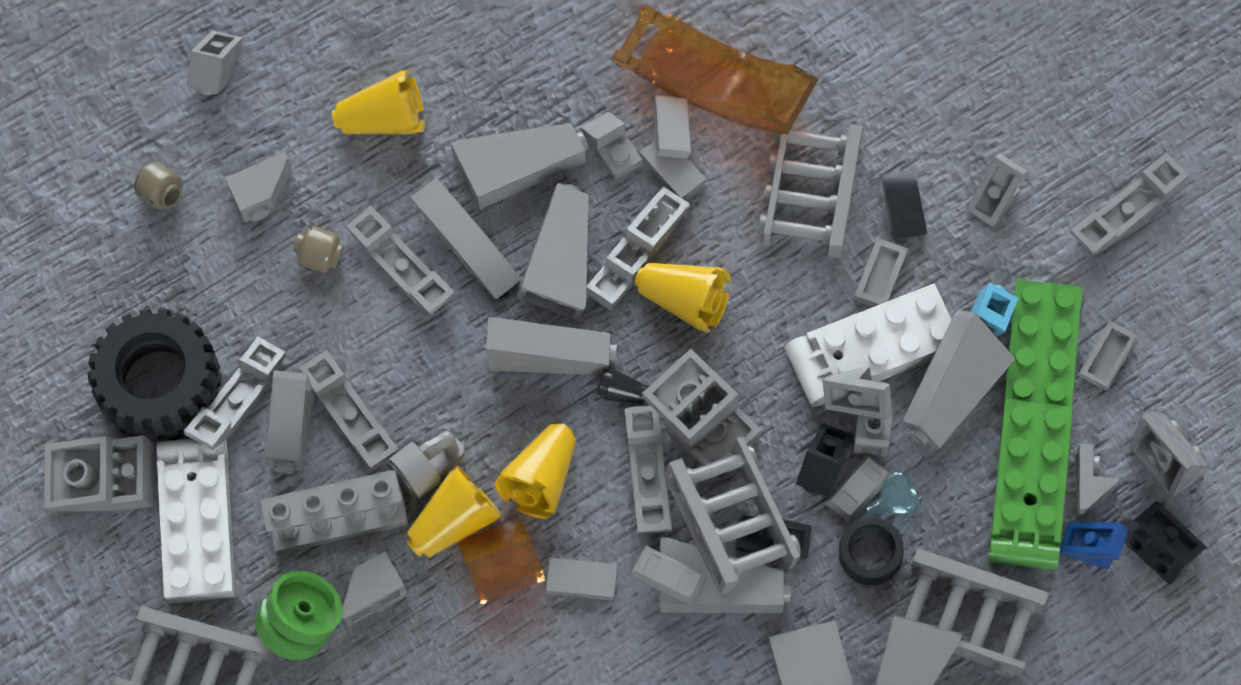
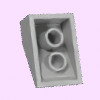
M1147 412L1141 417L1128 448L1173 499L1204 475L1208 467L1206 464L1207 460L1197 446H1191L1184 438V431L1176 421H1170L1165 414Z

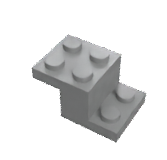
M691 348L642 393V398L666 420V433L701 467L732 456L731 449L737 438L743 436L747 446H749L761 435L762 430L738 407V393Z

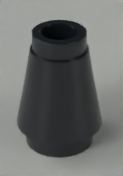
M604 369L597 395L604 397V401L643 405L645 399L642 398V393L648 388V385H644L615 369H612V371Z

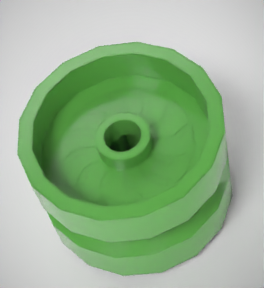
M291 571L282 575L276 581L267 597L257 609L255 617L257 634L264 645L276 655L290 660H306L320 651L341 621L343 611L341 599L334 587L321 576L308 571Z

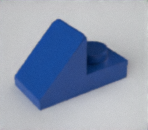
M1069 521L1060 546V553L1103 569H1109L1112 560H1119L1128 528L1121 523Z

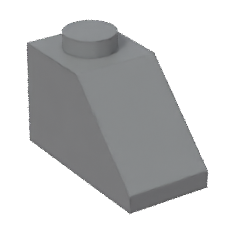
M212 30L191 51L187 87L197 89L199 93L205 95L218 94L229 82L242 44V37Z
M286 152L225 178L244 223L250 220L259 221L265 218L269 212L275 210L292 171Z
M385 551L379 555L372 553L364 557L359 562L360 565L355 567L342 611V617L347 627L407 595L405 586Z

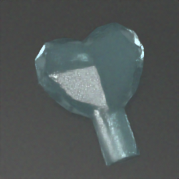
M895 472L889 475L881 489V498L866 506L865 511L869 517H876L886 510L896 513H910L920 507L922 497L918 491L911 488L910 479L907 474Z

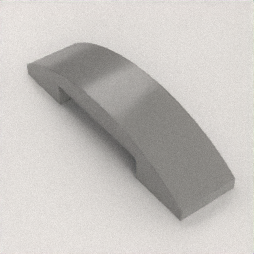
M1166 152L1146 168L1139 179L1101 210L1092 212L1071 229L1070 233L1093 256L1113 244L1145 219L1189 177V174Z
M372 206L346 226L347 230L382 271L430 316L456 295L434 270L431 272L395 235L392 227Z
M257 337L241 357L240 367L208 408H201L184 430V434L212 450L218 447L233 433L258 402L273 379V372L279 369L286 356V351Z
M327 350L299 368L301 373L308 375L314 393L351 446L371 470L399 451L381 424L377 423L346 380L344 373Z
M651 405L624 408L638 535L672 532L667 485L664 477L665 467L659 413Z

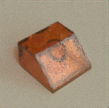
M521 518L457 542L480 604L544 581L542 567Z

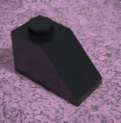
M822 423L807 449L795 485L803 487L811 494H821L827 497L836 481L854 435Z

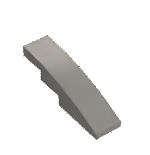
M437 178L410 197V200L447 248L453 250L469 273L475 275L493 300L499 298L522 280L486 234Z
M662 187L626 229L625 237L606 257L605 265L586 286V295L612 311L635 283L638 270L650 263L688 210L690 203L667 188Z

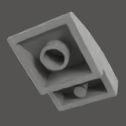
M141 435L112 440L108 436L45 444V510L84 512L154 507V442L147 437Z

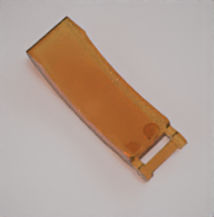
M646 5L641 6L637 13L638 19L621 48L615 50L611 57L612 62L617 66L627 68L676 98L687 99V103L743 126L777 134L789 133L819 80L792 63L782 64L769 61L728 46L697 30L672 14L664 16ZM649 24H653L658 27V30L641 59L638 60L631 55Z

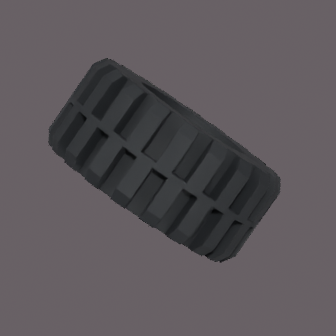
M150 308L140 309V315L135 317L128 313L121 317L123 320L121 324L116 326L114 323H111L106 328L108 333L106 338L98 337L94 344L97 354H90L88 362L92 369L88 372V382L92 388L93 397L106 419L111 421L114 427L121 433L128 431L130 437L147 436L153 442H160L161 436L167 435L169 440L179 438L178 432L187 428L201 408L205 407L207 409L208 405L218 395L216 388L221 387V375L218 371L220 365L208 337L204 335L202 328L196 322L190 323L188 317L179 312L174 317L169 309L159 308L157 314H152ZM165 351L174 353L183 359L185 364L183 378L177 387L167 395L156 399H141L130 395L126 390L125 380L131 366L142 356L152 352Z

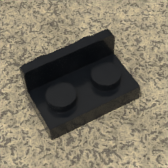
M1157 500L1133 520L1128 527V533L1124 542L1168 584H1172L1182 571L1207 548L1205 544Z

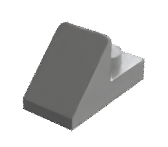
M610 112L581 127L582 132L614 180L643 165L642 158L625 134L624 123Z
M999 153L991 163L966 210L994 227L1020 191L1018 186L1027 170Z
M870 367L831 375L822 380L826 410L886 420L892 414L890 384L872 381Z
M1080 444L1076 453V519L1086 517L1116 490L1120 482V478L1093 477L1099 475V456H1093V444Z

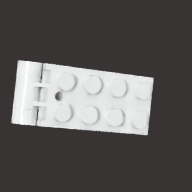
M934 283L808 332L807 336H801L788 342L784 348L811 407H818L825 404L822 381L825 377L863 367H870L872 381L880 382L932 361L952 319Z
M192 438L157 442L165 600L168 604L236 597L227 441L225 440L213 450ZM192 477H196L194 481H190Z

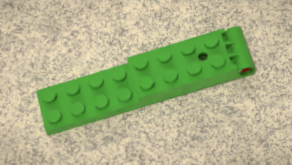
M1016 279L1014 296L1018 298V301L1012 313L1009 352L1015 360L1006 371L988 562L1057 571L1062 534L1083 287ZM1031 499L1035 504L1029 506L1023 500Z

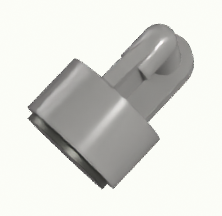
M445 431L419 448L413 442H410L388 459V467L396 472L399 484L413 499L419 500L442 482L440 479L441 475L464 458L465 448L461 441L454 438L452 433Z

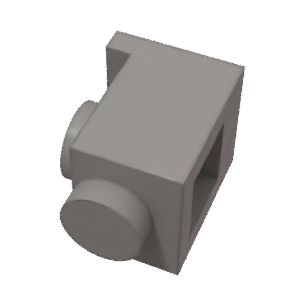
M892 414L887 420L858 415L853 454H868L870 456L887 458ZM868 423L879 424L880 427L878 429H871Z

